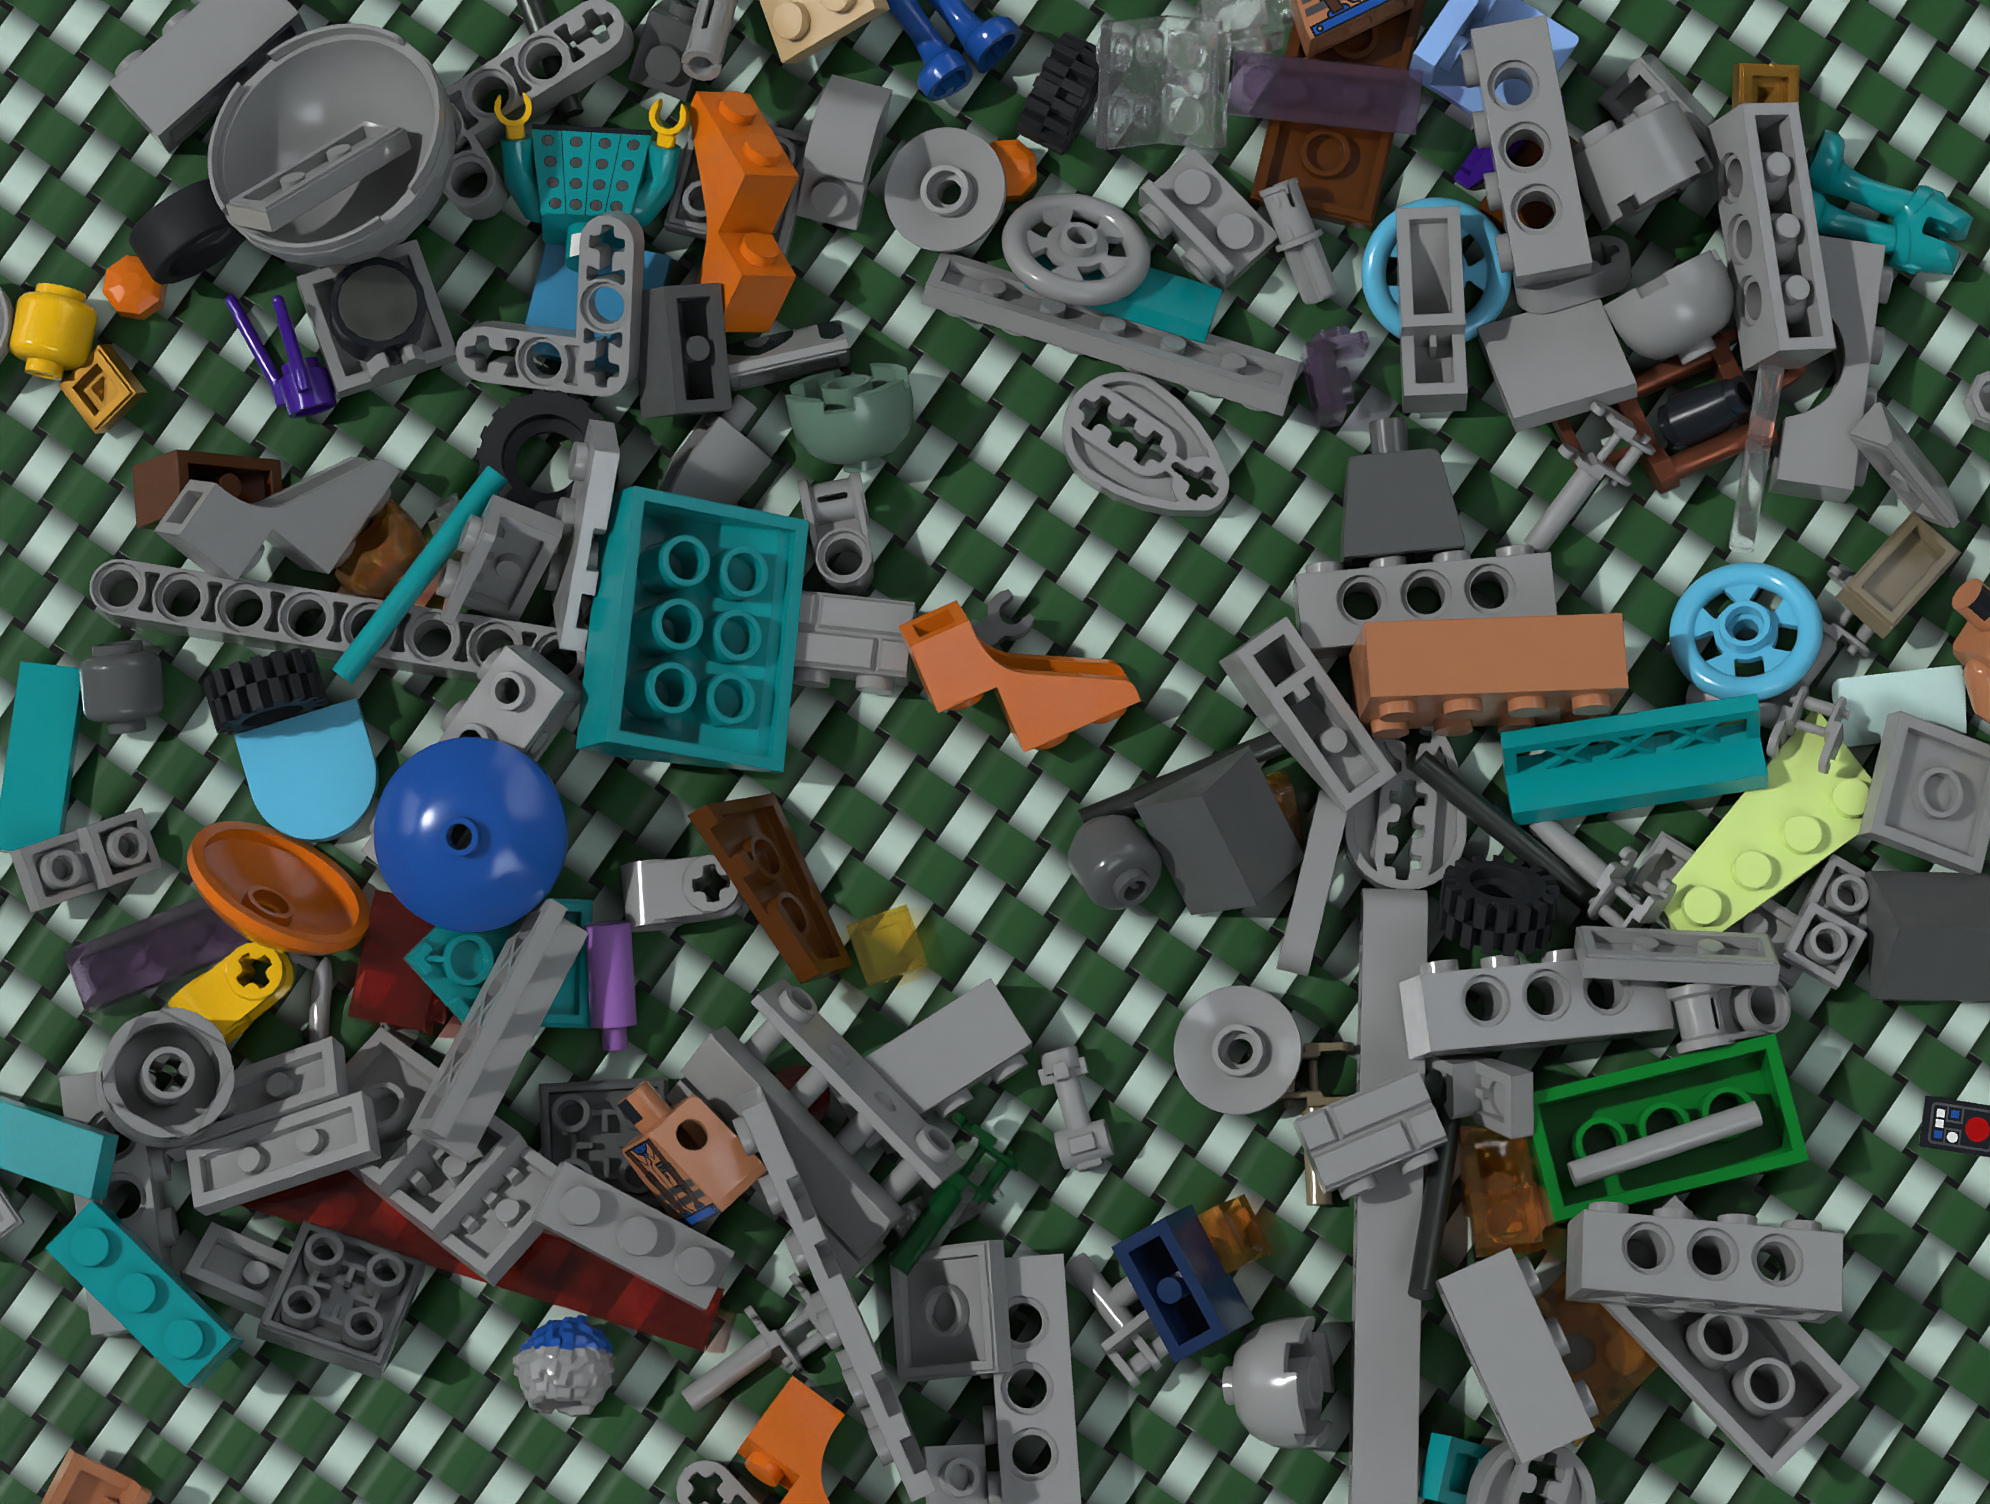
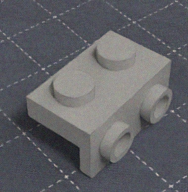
M492 494L482 516L478 517L471 514L464 526L457 548L458 551L463 552L459 562L449 558L443 568L436 588V595L445 598L440 621L453 625L463 605L497 619L518 622L561 540L565 522Z

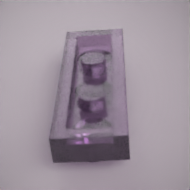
M1235 50L1228 115L1416 135L1423 70Z
M199 897L65 950L63 953L84 1010L88 1013H93L219 963L235 951L236 948L253 941L243 937L229 927L204 899Z

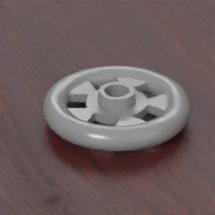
M1053 193L1036 197L1018 207L1011 214L1002 232L1004 257L1018 279L1038 294L1065 304L1097 306L1118 301L1134 292L1142 284L1150 268L1151 254L1149 243L1139 225L1120 208L1088 195ZM1071 219L1085 220L1098 225V228L1094 229L1081 222H1071ZM1041 222L1052 227L1047 237H1042L1031 230ZM1108 243L1122 244L1126 257L1107 255ZM1046 254L1055 269L1051 271L1046 269L1035 258ZM1098 269L1105 276L1104 279L1087 281L1082 277Z

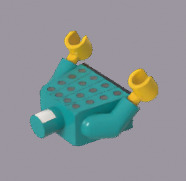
M522 92L525 112L521 118L509 120L501 112V95H498L494 102V112L498 120L505 124L506 135L500 138L506 188L525 219L534 223H541L543 241L548 244L566 245L565 265L567 268L575 272L579 270L580 237L588 221L607 211L620 210L633 216L642 228L650 225L672 198L681 147L675 144L676 136L683 132L690 122L689 109L685 104H681L678 124L670 129L665 127L660 121L663 99L657 100L651 106L649 121L651 126L658 132L657 140L652 141V130L532 124L530 135L525 133L524 123L532 113L530 98L526 93ZM613 226L609 231L599 236L600 243H606L610 247H625L624 239L615 237Z

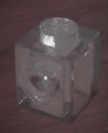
M1196 0V9L1209 64L1237 59L1239 64H1254L1267 60L1274 55V50L1282 49L1284 28L1293 26L1289 0Z

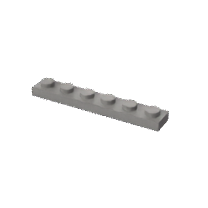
M940 252L926 282L921 304L940 309L950 316L969 318L1001 328L1006 333L1014 336H1026L1061 347L1071 354L1087 355L1119 365L1132 373L1148 374L1180 384L1193 392H1205L1241 403L1246 408L1254 411H1266L1283 417L1301 363L1208 333L1204 344L1091 308L1054 301L1025 288V284L1013 272L950 252Z

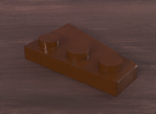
M775 793L706 804L687 815L800 984L833 977L853 966Z

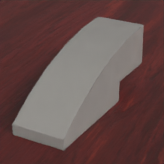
M1460 206L1396 208L1403 413L1466 411L1468 386Z

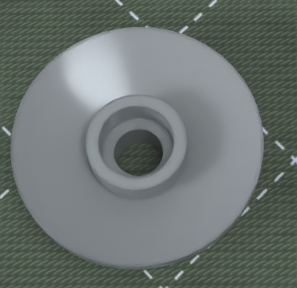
M936 128L914 137L901 148L893 159L885 180V205L894 227L912 244L932 252L946 253L959 251L977 243L994 227L1005 205L1007 180L999 156L985 140L970 131L960 128ZM953 184L959 185L961 195L958 201L951 205L944 204L943 193L945 189Z
M1227 986L1202 996L1184 1014L1177 1028L1174 1040V1062L1184 1087L1204 1106L1230 1115L1252 1114L1275 1104L1287 1093L1294 1083L1302 1060L1301 1035L1290 1011L1274 996L1249 986ZM1239 1041H1248L1253 1049L1251 1059L1244 1064H1236L1231 1057L1232 1047Z

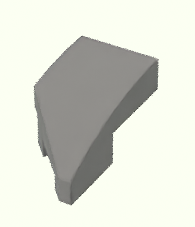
M1474 1054L1425 1058L1428 1072L1438 1070L1444 1078L1447 1091V1101L1444 1107L1450 1119L1473 1116L1476 1124L1510 1139L1534 1135L1532 1071Z

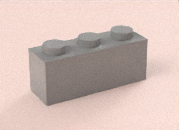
M202 0L192 10L186 8L172 16L162 29L163 36L147 50H136L123 59L115 70L116 77L108 84L119 101L169 154L221 109L237 82L244 86L255 73L272 59L267 54L269 51L308 30L299 12L288 0Z
M989 978L863 1059L922 1119L936 1111L942 1120L973 1101L974 1098L969 1090L991 1076L997 1085L1025 1068L1028 1062L1023 1055L1032 1050V1041L992 979ZM830 1084V1091L850 1121L857 1114L856 1109ZM877 1131L864 1143L870 1153L882 1146L886 1154L896 1151Z
M1510 1247L1435 1282L1438 1293L1517 1465L1529 1462L1595 1432L1589 1418L1599 1414L1598 1408L1584 1379L1580 1378L1572 1381L1561 1357L1571 1353L1570 1347L1556 1318L1552 1317L1544 1321L1533 1297L1542 1293L1543 1290L1527 1256L1516 1260Z

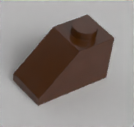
M176 449L132 466L136 526L139 529L155 530L190 479L217 483L232 496L246 503L261 501L283 490L281 462L276 459Z

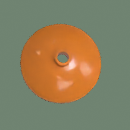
M223 821L212 823L202 828L195 835L188 849V869L195 887L204 901L229 927L261 946L301 955H329L348 950L357 945L369 927L371 920L370 907L358 884L335 861L302 840L289 837L276 829L255 823Z

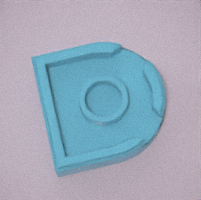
M357 698L234 735L254 804L262 817L281 833L310 843L331 841L355 829L370 809L379 787V769L361 705Z

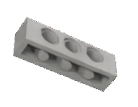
M1542 15L1470 29L1471 49L1461 50L1460 54L1466 87L1479 86L1483 110L1472 112L1478 150L1490 148L1494 172L1483 174L1489 211L1501 209L1506 233L1494 235L1501 273L1513 271L1516 288L1589 275L1592 271L1593 262L1547 16ZM1507 79H1519L1529 86L1532 93L1525 102L1518 105H1508L1497 97L1495 90L1500 83ZM1530 140L1541 148L1543 156L1532 166L1520 167L1510 161L1506 152L1516 141ZM1541 201L1551 207L1555 217L1548 226L1541 229H1532L1520 221L1518 217L1519 210L1528 202Z
M1798 102L1741 103L1707 126L1706 129L1711 162L1714 166L1713 175L1728 273L1734 289V312L1743 371L1800 369L1836 349L1799 105Z
M1522 544L1498 548L1495 550L1496 557L1471 559L1470 551L1451 550L1433 554V562L1407 564V557L1399 555L1369 560V568L1344 570V563L1340 561L1312 563L1306 566V573L1295 575L1292 586L1297 632L1316 659L1348 657L1364 622L1557 615L1551 552L1534 553L1532 545ZM1481 581L1492 582L1501 589L1504 603L1493 609L1483 608L1474 602L1470 587ZM1416 587H1428L1439 596L1441 608L1432 614H1420L1410 607L1407 601V593ZM1354 592L1366 593L1375 600L1378 612L1375 616L1366 620L1355 619L1346 612L1343 605L1344 598Z
M1574 948L1541 953L1542 963L1520 965L1519 954L1480 959L1481 968L1459 970L1458 960L1455 959L1423 963L1419 965L1420 974L1399 983L1409 1060L1651 1037L1675 1029L1671 1001L1666 999L1665 990L1669 989L1668 982L1582 978ZM1590 979L1598 982L1604 991L1605 1002L1602 1009L1595 1006L1588 996L1587 986ZM1529 984L1537 987L1544 996L1545 1008L1542 1015L1535 1012L1528 1004L1526 994ZM1468 990L1476 992L1484 1003L1485 1010L1482 1020L1474 1018L1467 1010L1465 998Z
M97 1071L59 1077L64 1117L106 1131L111 1123L98 1104L96 1089ZM156 1079L154 1086L160 1090L158 1080ZM131 1141L126 1150L115 1154L106 1199H94L92 1201L106 1205L114 1213L112 1208L114 1193L121 1186L134 1183L141 1194L140 1206L132 1216L121 1220L173 1270L170 1246L179 1245V1226L174 1207L165 1208L162 1182L171 1180L170 1157L165 1153L163 1147H151ZM74 1194L76 1216L91 1200ZM182 1271L175 1272L182 1279ZM86 1290L92 1336L107 1338L131 1334Z
M1601 1201L1590 1203L1588 1209H1583L1568 1222L1565 1296L1567 1301L1819 1324L1827 1322L1842 1312L1843 1233L1822 1231V1224L1817 1221L1787 1220L1782 1222V1228L1757 1225L1758 1218L1748 1214H1723L1717 1217V1221L1693 1219V1211L1683 1208H1658L1653 1210L1652 1216L1628 1213L1629 1206L1623 1203ZM1628 1240L1639 1241L1649 1249L1652 1255L1651 1269L1640 1268L1630 1260L1627 1253ZM1693 1246L1704 1247L1712 1253L1717 1266L1715 1275L1705 1274L1696 1267L1692 1258ZM1758 1252L1768 1253L1777 1260L1781 1270L1779 1281L1770 1280L1760 1272L1757 1265Z
M1064 1254L1005 1258L1008 1312L1016 1306H1029L1040 1315L1042 1327L1039 1334L1031 1341L1017 1342L1011 1339L1013 1372L980 1375L981 1379L994 1378L995 1405H983L985 1445L998 1444L1000 1465L999 1471H987L989 1504H1081ZM1021 1371H1034L1046 1383L1047 1392L1045 1398L1035 1407H1019L1012 1402L1008 1395L1010 1380ZM1024 1437H1040L1050 1447L1051 1461L1047 1468L1038 1474L1023 1473L1013 1462L1012 1453L1014 1446Z

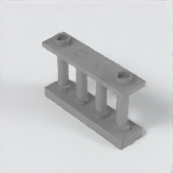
M783 978L758 993L751 1001L752 1005L767 1019L744 1044L752 1054L763 1063L786 1038L812 1065L789 1092L808 1109L831 1084L856 1109L857 1114L834 1137L837 1142L853 1156L877 1131L904 1158L879 1184L896 1203L921 1178L933 1189H936L964 1166L966 1162L955 1152L951 1139L939 1128L928 1125L817 1012V1005L808 993L797 986L791 985ZM686 1077L681 1079L665 1096L672 1105L691 1094L699 1097L738 1137L735 1128ZM758 1152L755 1153V1155H756V1156L762 1161V1163L764 1164L761 1155H760ZM766 1171L761 1177L768 1175V1171ZM757 1179L751 1186L766 1200ZM786 1212L778 1213L791 1226ZM818 1215L847 1282L870 1265L886 1248L879 1240L860 1259Z

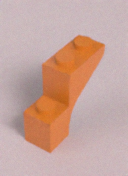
M696 91L690 105L689 116L706 210L707 237L703 260L694 284L721 283L725 332L769 333L796 278L794 271L775 241L772 232L800 176L750 93L738 91Z
M957 600L898 626L924 690L936 711L940 713L946 709L955 711L968 708L980 701L984 695L983 693L993 689L1010 731L1024 753L1032 749L1045 750L1055 747L1065 741L1070 732L1090 723L1104 724L1122 716L1126 712L1127 707L1141 701L1133 683L1126 676L1121 666L1113 660L1003 652L991 647L975 634L970 620Z
M792 1375L737 1452L747 1459L744 1463L745 1467L758 1480L772 1487H776L779 1483L788 1490L780 1504H830L822 1483V1461L827 1443L845 1414Z

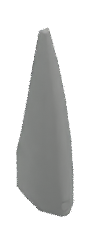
M737 394L732 400V410L724 411L720 417L706 414L670 462L658 491L735 506L772 461L765 452L740 433L757 408L747 399ZM591 604L583 614L584 624L588 629Z

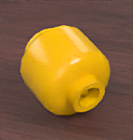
M38 283L35 291L24 293L18 298L13 314L8 348L14 356L26 362L24 372L39 378L62 380L64 370L73 371L85 363L88 355L91 353L98 321L95 310L85 303V293L61 285Z

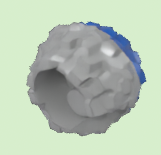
M578 1315L576 1318L565 1317L563 1320H548L545 1325L534 1330L532 1336L524 1344H521L519 1353L513 1357V1364L515 1365L514 1376L519 1380L522 1394L525 1395L529 1408L545 1414H552L554 1409H556L559 1413L568 1414L570 1417L590 1415L597 1403L603 1400L606 1390L612 1385L611 1373L615 1370L613 1346L604 1335L603 1330L592 1327L588 1323L586 1316Z

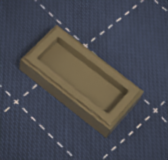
M1913 511L1835 598L1878 636L1884 639L1961 552Z

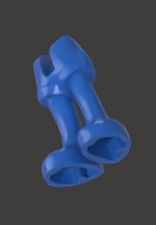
M887 0L890 8L888 11L910 37L922 58L924 67L919 72L917 84L927 99L930 101L942 100L965 88L972 79V68L957 50L951 49L943 40L918 1ZM928 0L956 35L970 61L980 73H986L995 67L1014 48L1020 39V28L1013 19L1006 15L996 16L984 21L970 10L963 0Z

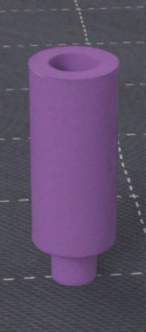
M611 920L584 924V930L589 933L585 940L590 1027L601 1028L603 1051L628 1049L627 1027L637 1024L631 922Z

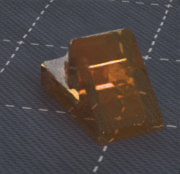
M1481 1125L1459 1127L1462 1210L1465 1217H1470L1476 1258L1492 1256L1510 1247L1514 1254L1541 1252L1543 1236L1527 1138L1510 1139Z

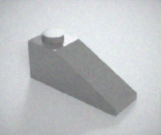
M1287 616L1268 626L1219 661L1254 714L1343 812L1349 810L1397 775Z

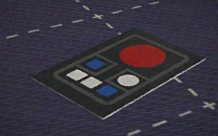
M1925 1095L1919 1146L1990 1157V1105Z

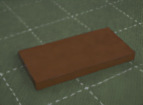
M1415 0L1413 8L1310 58H1307L1303 51L1293 20L1249 204L1266 207L1259 191L1297 177L1299 188L1311 218L1371 232L1426 0Z

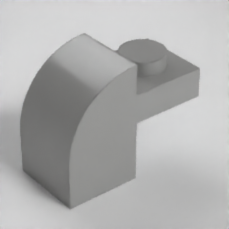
M832 74L821 95L810 129L802 163L804 174L796 216L857 230L862 218L872 164L882 146L892 89Z

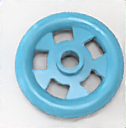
M1431 197L1407 203L1399 208L1460 206L1461 239L1470 234L1482 249L1485 257L1471 267L1467 265L1466 259L1462 254L1464 288L1467 281H1470L1483 291L1476 305L1469 312L1465 313V342H1468L1478 336V326L1494 322L1497 319L1510 293L1512 271L1501 273L1494 235H1499L1501 232L1487 215L1472 205L1459 200ZM1394 210L1377 226L1367 243L1362 259L1361 280L1365 299L1373 315L1387 331L1399 338L1398 286L1388 285L1386 277L1388 259L1397 258L1396 210Z
M1740 562L1721 566L1698 578L1687 588L1677 602L1669 628L1671 652L1680 671L1695 687L1719 699L1757 694L1758 701H1762L1789 690L1809 672L1819 654L1823 639L1822 615L1809 589L1789 572L1769 564L1757 562ZM1760 589L1770 591L1783 599L1775 612H1771L1763 605L1752 601ZM1725 593L1734 603L1729 605L1715 619L1704 608L1715 597ZM1779 628L1797 630V639L1792 651L1774 649L1778 641ZM1743 629H1752L1758 633L1754 639L1740 641L1735 638L1736 634ZM1713 635L1715 644L1722 655L1705 661L1697 649L1696 641ZM1759 660L1764 662L1765 673L1749 677L1736 676V663H1753Z

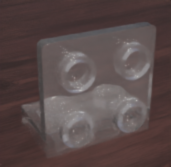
M1173 15L1103 21L1101 24V36L1096 45V60L1099 65L1098 100L1093 110L1096 147L1098 149L1111 150L1157 143L1209 149L1226 147L1232 21Z

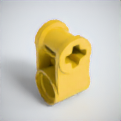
M255 942L246 943L236 948L235 951L212 969L185 985L169 1000L167 1005L169 1008L186 1009L203 1016L220 1030L228 1045L238 1038L255 1019L288 994L295 980V967L289 956L283 951L273 950ZM255 960L268 964L272 963L265 972L270 980L266 986L249 982L256 974L255 969L251 965Z

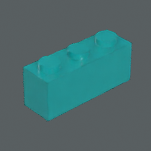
M91 1200L45 1247L185 1387L199 1389L244 1342L216 1312L106 1205Z

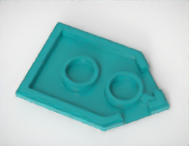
M544 899H553L568 908L563 918L583 930L584 924L592 922L593 900ZM516 922L498 929L474 933L451 931L435 926L403 959L463 1024ZM585 942L540 1027L590 1028Z

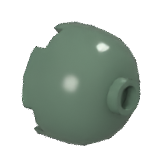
M869 363L870 376L848 375L843 377L841 376L840 368H834L807 376L791 384V395H785L790 423L797 441L808 454L826 463L842 464L844 472L847 473L866 472L881 465L880 457L894 451L908 435L912 424L913 396L906 367L891 363Z

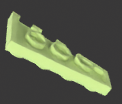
M1813 711L1804 719L1806 722L1822 727L1827 725L1823 715ZM1796 729L1794 735H1791L1781 747L1777 757L1772 758L1766 765L1768 788L1745 791L1671 880L1677 885V889L1673 898L1659 916L1667 929L1725 932L1858 836L1872 779L1844 742L1840 746L1835 761L1830 759L1831 766L1828 774H1824L1818 771L1820 755L1825 745L1824 737Z

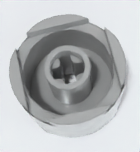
M1663 91L1633 109L1634 113L1618 123L1621 127L1618 130L1613 121L1610 120L1579 138L1580 142L1571 147L1578 187L1602 230H1606L1614 223L1617 225L1676 193L1680 183L1689 178L1694 182L1714 168L1677 100L1672 101L1667 91Z
M164 1008L146 1012L122 1025L104 1051L96 1076L98 1104L111 1125L128 1139L151 1147L181 1146L203 1134L226 1107L234 1088V1065L227 1043L220 1030L203 1016L181 1008ZM165 1064L171 1065L176 1069L173 1080L181 1085V1088L171 1085L166 1092L157 1089L154 1086L156 1077L149 1072V1069L159 1072Z

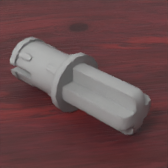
M1294 177L1277 183L1273 187L1265 188L1259 191V194L1264 200L1280 244L1275 246L1276 251H1284L1302 301L1306 305L1315 304L1332 297L1337 293L1338 287L1318 238L1324 234L1322 228L1315 230L1298 185V178Z

